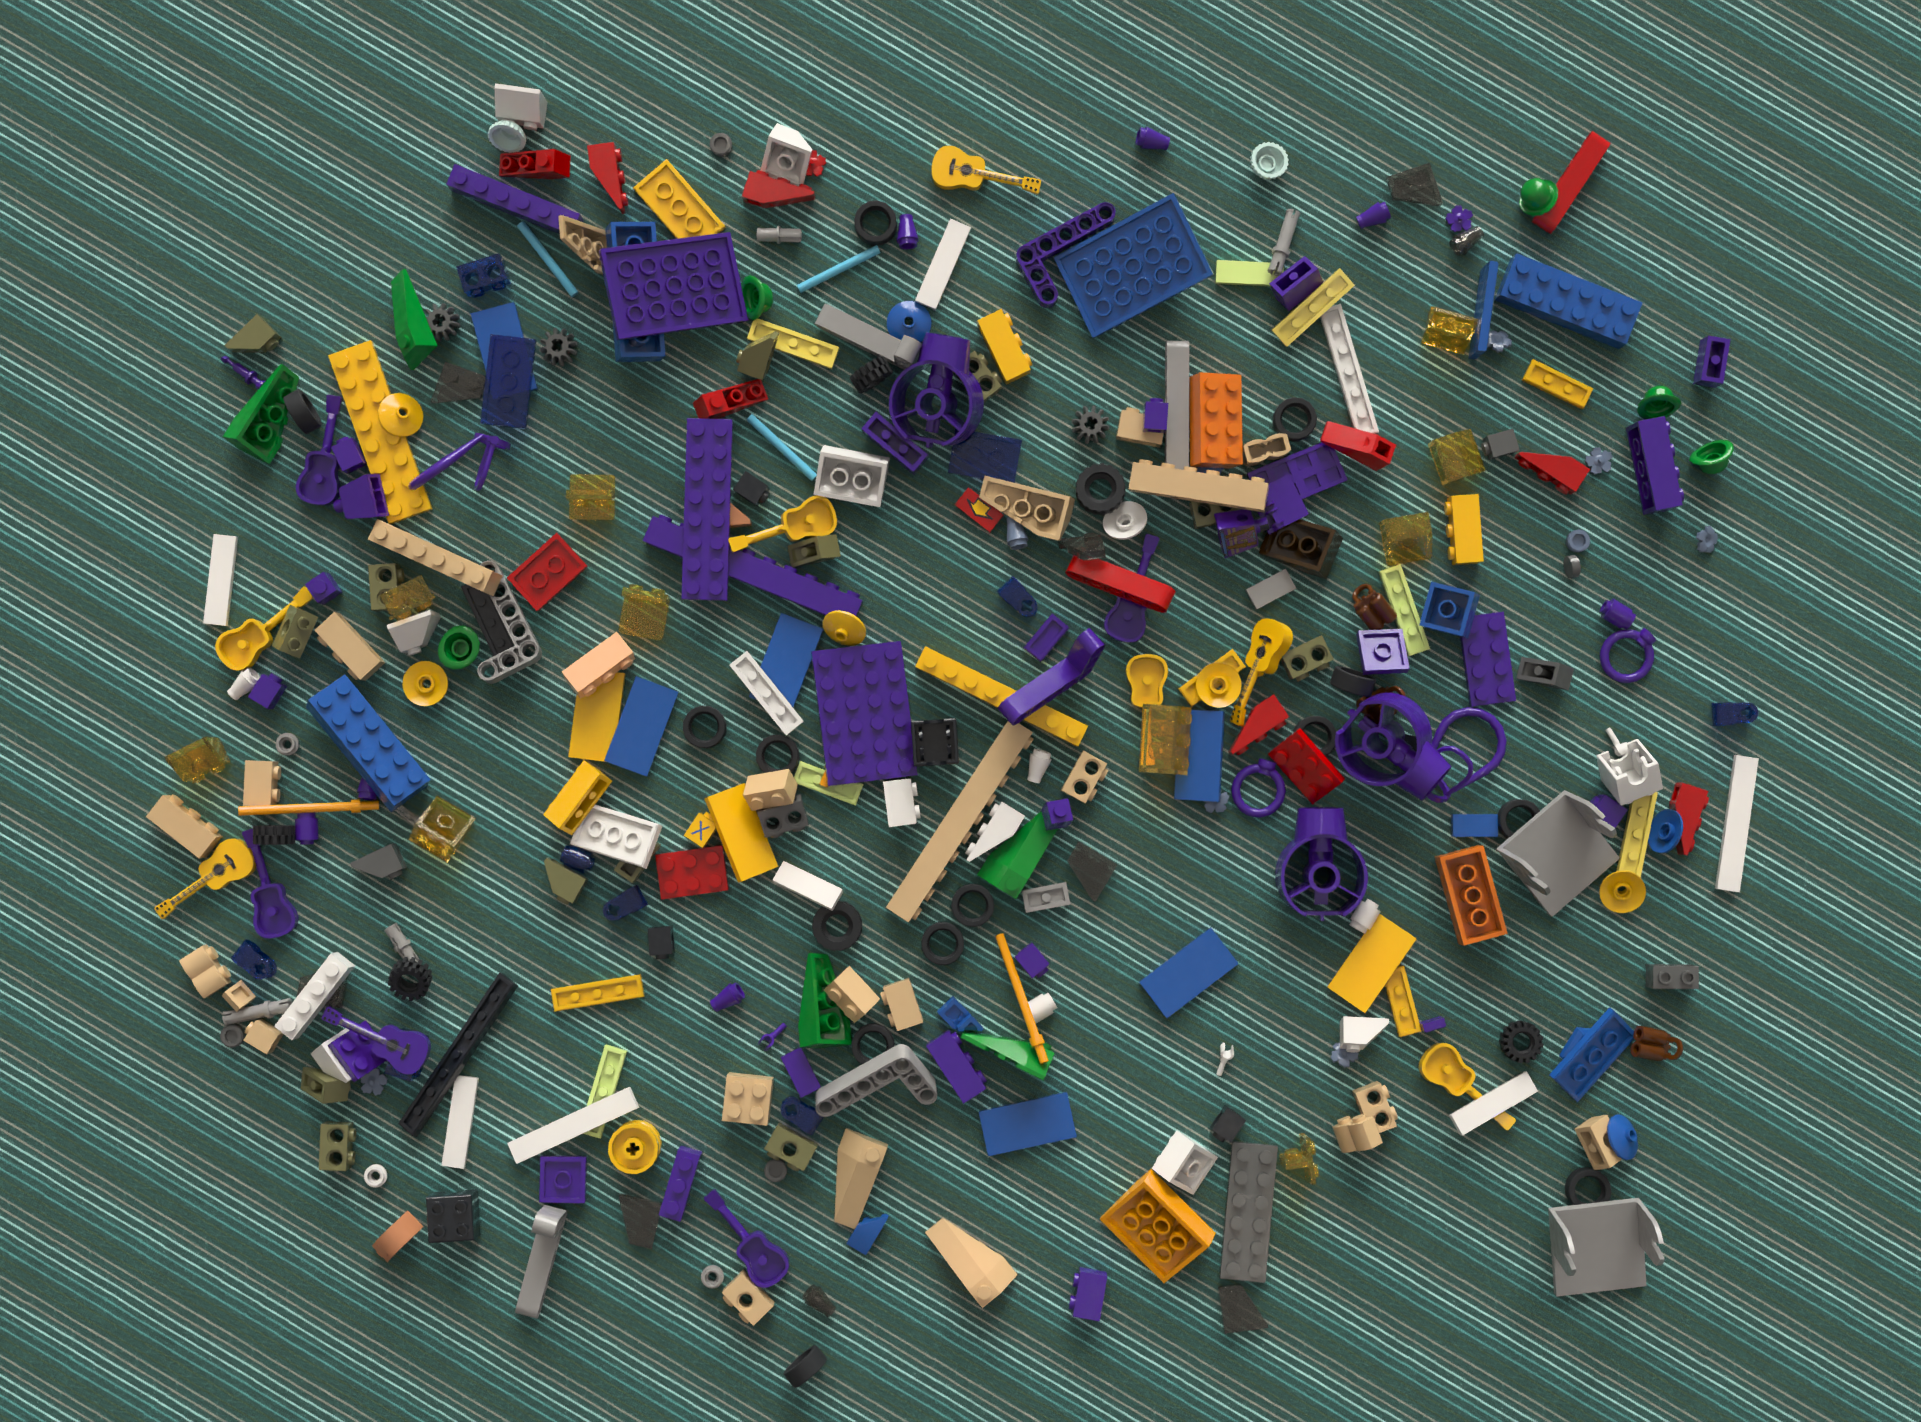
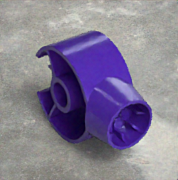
M926 332L917 363L906 368L897 377L889 396V411L892 422L905 439L926 442V448H932L933 443L950 446L966 440L976 430L983 415L984 398L980 384L969 371L971 340ZM932 366L927 389L921 391L916 398V409L906 412L905 396L909 384L920 371ZM953 372L960 377L968 392L969 412L966 422L955 414L958 405L957 398L951 391ZM936 394L941 400V409L938 413L932 407V400ZM919 414L922 418L927 419L925 431L938 433L940 420L946 419L959 432L947 441L920 436L913 429L908 418Z
M1379 693L1359 703L1360 706L1356 711L1354 709L1347 712L1350 715L1349 720L1336 732L1335 747L1343 767L1360 782L1372 786L1395 784L1423 801L1451 769L1452 766L1432 745L1431 725L1425 712L1408 697L1396 693ZM1368 704H1382L1380 721L1377 725L1367 716L1359 722L1358 727L1365 734L1362 738V744L1353 746L1351 737L1352 723ZM1395 709L1401 712L1411 723L1416 734L1417 752L1405 741L1403 727L1400 723L1393 720ZM1379 733L1387 737L1388 746L1381 742ZM1364 750L1368 756L1374 759L1386 757L1404 772L1387 774L1376 771L1366 765L1356 752Z
M1298 808L1294 840L1287 844L1277 860L1275 881L1278 892L1290 908L1305 917L1306 915H1319L1320 921H1324V915H1341L1344 917L1359 905L1365 895L1368 884L1367 866L1358 849L1348 841L1343 808ZM1332 838L1342 843L1354 858L1357 868V881L1353 892L1339 885L1340 873L1337 867L1333 865ZM1310 840L1308 863L1302 872L1304 882L1287 891L1284 880L1287 862L1300 845ZM1325 866L1329 872L1328 880L1323 885L1316 886L1313 880L1314 872L1319 867ZM1337 887L1351 895L1346 903L1336 910H1301L1291 900V898L1308 888L1314 890V905H1328V893L1334 891Z

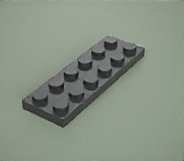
M1232 1141L1219 1274L1221 1279L1266 1282L1277 1145Z

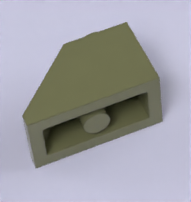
M256 314L224 346L234 353H266L276 348L279 344L278 341L282 337L261 316Z
M779 332L770 333L749 343L744 350H740L736 362L739 363L737 371L763 380L768 374Z
M836 534L816 536L787 546L793 568L841 557Z
M550 857L546 858L544 864L552 892L558 895L556 899L567 905L569 902L572 904L576 903L589 878Z
M303 1067L301 1090L322 1104L348 1100V1092L351 1088L350 1081L345 1083L324 1073L322 1069Z

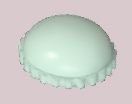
M501 120L495 122L489 128V141L500 151L514 153L519 152L525 147L526 136L518 124L509 120Z
M1274 142L1259 144L1250 156L1253 172L1264 179L1279 178L1288 166L1289 159L1285 153L1286 151Z

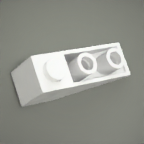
M1003 802L1000 805L995 803L989 813L992 817L988 825L983 823L977 833L980 836L977 843L971 842L965 852L968 855L966 860L970 862L1013 836L1025 815Z

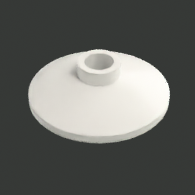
M1132 501L1122 502L1118 509H1115L1110 514H1105L1103 518L1105 532L1110 537L1119 540L1129 539L1138 535L1147 523V513L1143 506Z

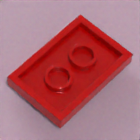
M556 533L512 572L507 579L531 606L539 612L588 566L566 541Z
M1301 728L1268 753L1312 805L1345 780Z
M723 845L655 855L661 899L729 890Z

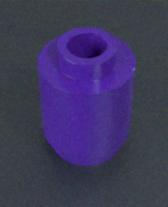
M1614 598L1610 601L1606 600L1600 608V612H1602L1601 618L1619 629H1628L1636 617L1632 609Z
M316 812L297 813V819H295V840H300V845L314 844V840H319Z

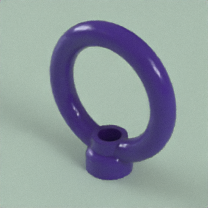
M1645 628L1640 632L1631 629L1614 632L1604 641L1600 650V663L1604 672L1611 679L1621 683H1632L1642 679L1652 668L1654 662L1652 644L1657 641L1656 638ZM1620 639H1634L1644 649V663L1638 671L1632 674L1619 673L1610 664V649Z
M1259 758L1258 764L1246 766L1237 773L1232 783L1231 794L1236 807L1242 813L1251 817L1261 818L1273 814L1280 808L1285 798L1286 788L1282 776L1275 770L1277 763ZM1253 773L1267 775L1275 782L1277 789L1276 797L1265 808H1252L1241 797V784L1247 776Z

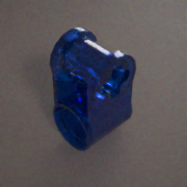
M1011 576L996 591L1023 617L1028 618L1036 614L1038 609L1036 600L1014 576ZM1026 602L1028 604L1032 602V611H1022L1024 608L1022 603Z
M1711 703L1712 726L1750 723L1758 717V708L1752 703ZM1748 710L1749 714L1742 715L1741 712Z
M635 885L608 901L603 907V914L607 919L617 921L648 905V902L639 886ZM611 905L615 907L619 906L617 916L615 914H609V911H611Z
M245 939L231 956L235 964L246 970L255 979L270 978L277 971L276 962L265 954L258 945L248 939ZM261 965H265L264 971L266 972L262 973L263 967Z
M794 1096L785 1098L781 1104L782 1116L810 1135L815 1133L824 1118L817 1114L816 1108L807 1105ZM795 1104L796 1112L793 1110L790 1113L787 1112L786 1105L791 1106Z

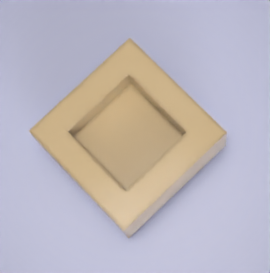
M242 980L230 987L222 995L236 1012L240 1011L256 997Z

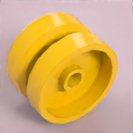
M632 1120L624 1123L613 1133L609 1141L608 1154L611 1162L618 1170L627 1174H638L646 1171L654 1164L661 1152L662 1141L660 1134L652 1124L644 1120ZM633 1143H635V1146H639L638 1150L633 1149Z

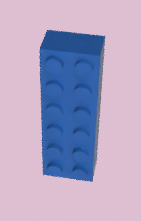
M610 222L605 228L607 248L657 241L655 222ZM613 324L616 362L661 361L666 356L664 334L617 340Z
M1517 253L1510 259L1495 297V301L1617 349L1627 344L1642 306L1640 301Z
M343 675L308 699L307 710L391 813L428 786L431 779L346 675Z

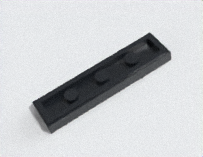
M467 584L461 586L493 656L513 647L514 643L490 595ZM508 657L505 660V666L515 662V658Z

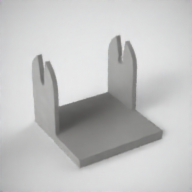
M1566 790L1560 793L1496 849L1551 917L1620 859L1602 836L1604 834L1614 838L1617 835L1616 829L1601 820L1606 816L1589 801Z
M1639 1198L1548 1208L1553 1284L1556 1297L1646 1286L1645 1253L1656 1266H1661L1664 1263L1665 1258L1656 1242L1664 1244L1659 1225Z

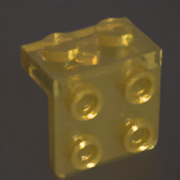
M630 584L629 588L623 587L621 596L624 597L619 632L631 636L662 640L671 597L666 595L665 590L652 588L651 592L644 591L643 586Z

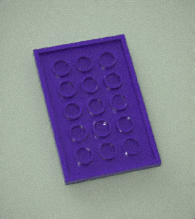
M730 232L602 248L598 251L617 340L748 321Z
M901 641L811 651L827 786L918 775L917 767H914L911 717Z

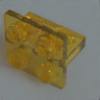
M1431 306L1428 312L1427 327L1422 336L1421 343L1464 354L1476 329L1478 319Z
M571 474L570 490L566 489V499L569 500V518L571 520H614L615 476Z
M422 575L379 595L390 615V621L394 619L400 621L412 615L411 611L415 609L421 612L433 605L431 601L436 598L434 594H431Z
M1299 1133L1301 1151H1298V1148L1284 1150L1285 1153L1279 1154L1280 1163L1286 1170L1304 1168L1305 1178L1313 1185L1316 1184L1315 1178H1319L1318 1166L1314 1164L1312 1155H1316L1315 1144L1305 1133Z

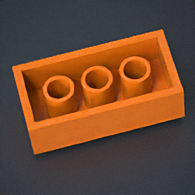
M1199 372L1189 377L1190 467L1234 468L1242 465L1241 375Z
M1476 845L1435 856L1458 944L1465 946L1508 934L1484 846Z

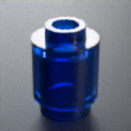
M566 845L562 851L560 862L564 863L565 867L585 874L587 870H592L595 858H593V853L573 845L571 847Z

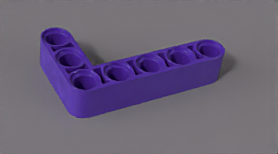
M1109 202L1100 203L1022 245L1017 250L1016 263L1041 307L1052 308L1058 298V291L1042 262L1110 226L1114 221L1116 213L1115 207ZM1106 210L1111 214V217L1103 219L1099 216V212ZM1088 221L1091 224V228L1083 230L1079 223ZM1064 231L1069 232L1072 238L1067 241L1062 240L1059 236L1060 233ZM1048 242L1051 244L1052 249L1043 251L1040 248V244ZM1022 253H1029L1032 256V260L1024 262L1021 260L1020 255ZM1039 272L1042 274L1043 279L1038 282L1034 281L1031 278V274ZM1044 292H1051L1054 298L1051 301H1045L1041 295Z
M1090 628L1085 630L1077 637L1064 660L1007 697L997 709L1012 726L1018 724L1084 679L1093 670L1105 648V644Z

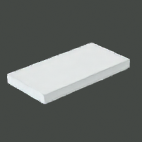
M594 805L574 832L570 844L647 869L662 826Z

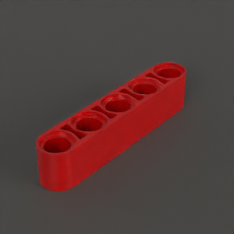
M1593 131L1590 132L1556 183L1558 199L1555 206L1549 212L1541 216H1535L1532 223L1549 234L1555 230L1611 144L1609 141Z
M1081 552L1074 553L1065 572L1067 576L1076 581L1160 613L1167 612L1176 593L1172 587Z

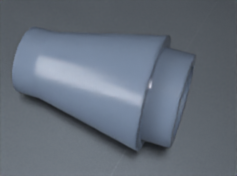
M1007 517V545H1009L1011 550L1027 547L1029 539L1023 525Z

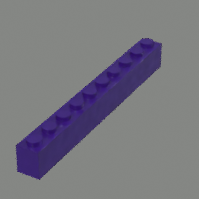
M661 514L659 518L652 516L643 542L683 558L684 524L680 523V526L672 524L671 518ZM729 546L728 577L825 616L832 611H845L856 617L858 616L863 604V600L859 599V594L850 590L847 593L838 590L839 586L827 582L826 585L817 582V577L807 573L805 577L796 574L797 569L788 565L781 568L776 565L777 561L765 556L763 560L755 557V552L745 548L742 551L738 550L733 553Z

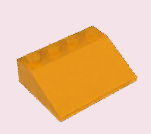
M1152 1169L1138 1179L1100 1218L1163 1283L1167 1282L1206 1250L1216 1234Z

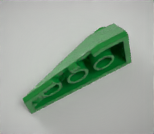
M402 269L391 281L395 334L409 369L415 370L437 347V343L407 270Z
M280 364L235 416L222 437L239 450L266 464H270L282 445L283 438L281 436L283 428L288 422V410L283 399L296 390L299 377L286 366Z
M1041 811L987 857L977 875L1017 899L1058 829L1046 831Z
M809 953L807 957L798 1023L800 1048L852 1045L849 1018L844 1015L842 1009L824 991L836 978L828 954Z
M964 1031L961 1034L962 1039L985 1051H993L994 1055L1004 1061H1013L1017 1068L1041 1080H1044L1054 1056V1051L1051 1050L1052 1045L1046 1042L1043 1046L1049 1062L1040 1064L1035 1048H1032L1029 1040Z

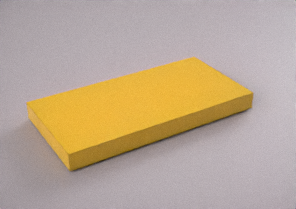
M667 159L633 187L634 191L676 239L718 234L726 228Z
M615 673V677L608 683L603 682L597 686L596 691L588 697L584 696L580 699L576 694L568 757L606 762L604 759L620 719L625 673Z
M745 783L704 798L738 883L779 867L768 839L764 836L756 810L752 811L743 797Z
M1379 914L1372 928L1367 930L1366 934L1359 940L1328 985V988L1366 1013L1417 939Z

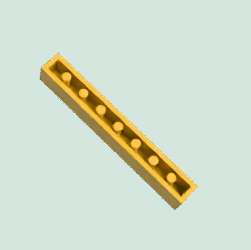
M926 646L915 668L997 708L1002 701L1016 692V690ZM1046 705L1023 720L1076 747L1079 746L1088 727Z

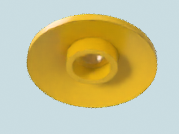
M394 393L384 398L380 403L378 419L381 426L388 433L397 437H408L416 433L421 427L423 411L420 404L413 397L403 393ZM399 410H404L406 416L400 415Z
M832 611L823 619L825 633L837 643L847 646L858 645L866 636V628L863 622L849 612Z
M421 661L413 664L408 668L403 677L405 695L411 702L420 706H431L438 703L445 696L448 689V678L445 671L438 664L430 661ZM425 680H429L431 682V686L429 688L424 687L423 684Z
M1216 662L1207 665L1200 671L1196 680V690L1200 699L1207 705L1216 708L1226 707L1238 698L1241 692V679L1238 672L1232 666ZM1216 681H1219L1222 684L1220 690L1214 688V683Z
M1616 871L1609 874L1602 881L1599 895L1602 903L1609 910L1617 913H1628L1637 909L1643 903L1646 896V887L1643 880L1637 874L1630 871ZM1621 886L1626 887L1623 891H1619L1617 889Z

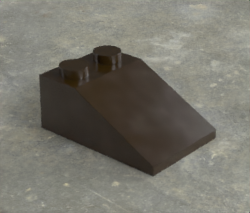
M1299 519L1271 534L1267 532L1259 554L1304 573L1327 580L1343 538L1334 529Z

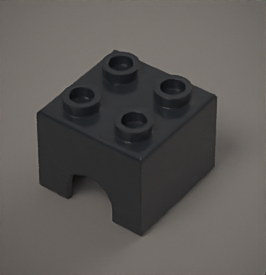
M956 718L911 721L914 767L959 764Z
M478 1189L457 1193H446L445 1191L432 1192L426 1197L428 1243L472 1241L481 1235Z

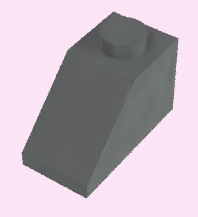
M1521 657L1516 679L1569 691L1574 668L1557 662Z
M396 843L389 844L350 863L352 868L380 878L389 877L390 880L403 874L402 870L407 868Z

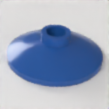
M904 301L895 305L889 312L887 329L890 335L902 340L904 335H907L921 343L926 332L930 333L931 317L927 309L920 303ZM907 318H911L913 320V324L906 325L905 320Z
M1665 809L1653 818L1648 839L1649 846L1653 851L1667 853L1678 844L1683 832V820L1677 811Z
M1620 1114L1612 1116L1607 1126L1609 1143L1619 1158L1630 1160L1635 1157L1638 1150L1636 1131L1625 1116Z

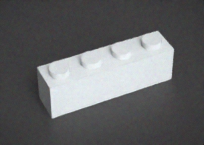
M339 952L331 953L274 1027L291 1040L300 1038L355 965Z

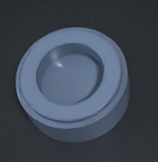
M1580 529L1570 532L1566 537V545L1572 552H1582L1590 544L1589 535Z

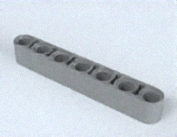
M1166 341L1165 403L1169 404L1167 430L1165 432V463L1175 465V469L1184 470V466L1189 467V341Z

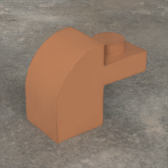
M407 1211L375 1241L372 1247L379 1256L388 1262L423 1226Z

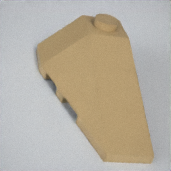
M560 215V239L594 271L603 275L598 251L602 248H607L606 230Z
M984 476L979 498L1036 535L1058 541L1061 540L1070 522L1075 499L1070 496Z
M848 1128L845 1129L837 1153L834 1222L852 1229L856 1228L888 1147L887 1143Z
M945 1218L940 1219L925 1232L982 1308L996 1298L1017 1276L1015 1270L1002 1255L991 1250L982 1242L977 1241Z

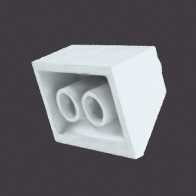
M824 445L820 451L814 495L880 507L890 458Z

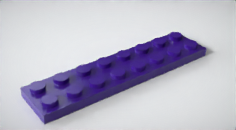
M687 418L682 600L728 601L732 419Z

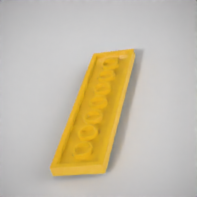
M369 340L328 355L370 474H380L389 516L386 517L388 524L391 525L432 510L424 485L416 490H410L408 487L409 483L420 475L407 437H397L388 433L379 422V405L384 398L391 395L373 342Z

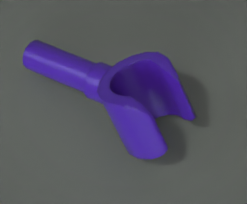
M782 1023L774 1032L761 1037L758 1044L763 1040L769 1043L764 1051L771 1048L776 1036L787 1027L786 1024Z

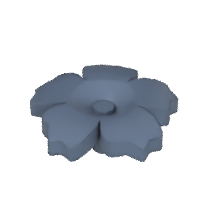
M1489 331L1487 348L1492 347L1493 350L1499 353L1503 352V348L1511 347L1512 340L1508 338L1506 332Z
M1595 447L1590 452L1591 456H1586L1585 462L1588 467H1591L1590 472L1594 475L1602 471L1608 472L1611 470V462L1608 461L1613 457L1611 452L1606 450L1602 452L1600 447Z
M1705 526V530L1697 533L1696 538L1700 541L1697 543V550L1708 553L1714 550V544L1717 543L1718 536L1711 526Z
M1227 792L1221 793L1220 802L1203 801L1206 802L1204 805L1206 811L1212 813L1215 809L1216 812H1224L1227 808L1225 804L1229 798Z
M1340 1042L1333 1045L1335 1051H1332L1330 1057L1333 1063L1339 1061V1065L1346 1068L1350 1066V1061L1358 1060V1052L1352 1053L1347 1052L1346 1049H1340Z
M375 1068L361 1078V1083H366L361 1087V1090H363V1093L370 1094L373 1091L375 1096L380 1095L384 1089L382 1085L388 1083V1078L384 1074L380 1075V1069Z

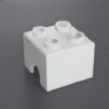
M1638 739L1627 743V752L1620 759H1611L1609 751L1596 755L1601 781L1621 806L1630 804L1634 800L1652 795L1663 789L1659 764Z

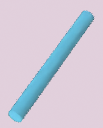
M524 221L520 222L517 225L518 229L571 297L577 295L578 290Z
M875 245L798 284L797 287L800 293L881 252L878 246Z
M753 414L747 418L746 421L809 480L813 481L816 478L817 474Z

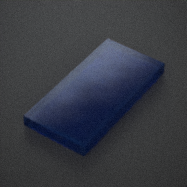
M490 335L480 424L527 429L536 339Z

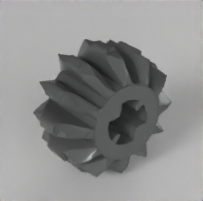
M442 303L440 308L433 304L432 312L429 309H425V312L429 315L426 319L437 342H440L442 337L449 341L450 333L453 336H457L456 331L453 329L461 327L458 322H455L460 316L454 314L455 309L452 306L447 309V305ZM442 318L444 320L442 322L443 326L440 327L438 325L440 323L439 319Z
M553 328L554 335L547 331L545 335L548 339L540 340L541 344L545 346L539 350L541 353H546L543 357L545 361L551 359L552 366H555L559 361L560 366L563 367L565 366V359L570 363L573 362L570 354L574 356L578 354L576 350L572 349L577 347L578 343L572 341L575 336L572 333L567 335L566 329L563 328L559 334L558 329ZM557 343L563 348L561 351H558L555 347Z
M1094 405L1091 408V412L1084 406V415L1080 411H1076L1075 415L1079 419H1072L1071 422L1074 425H1078L1072 429V432H1081L1077 439L1081 440L1083 436L1086 437L1085 444H1089L1090 437H1092L1094 443H1098L1097 435L1104 439L1106 435L1102 430H1109V426L1103 424L1109 421V417L1101 418L1104 410L1101 409L1098 413H1095L1096 406ZM1087 420H1092L1091 423L1093 421L1096 423L1093 430H1090V427H1085Z

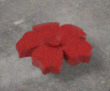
M812 150L806 176H812L813 173L816 177L822 175L824 169L821 166L826 165V158L822 157V155L817 157L816 150Z

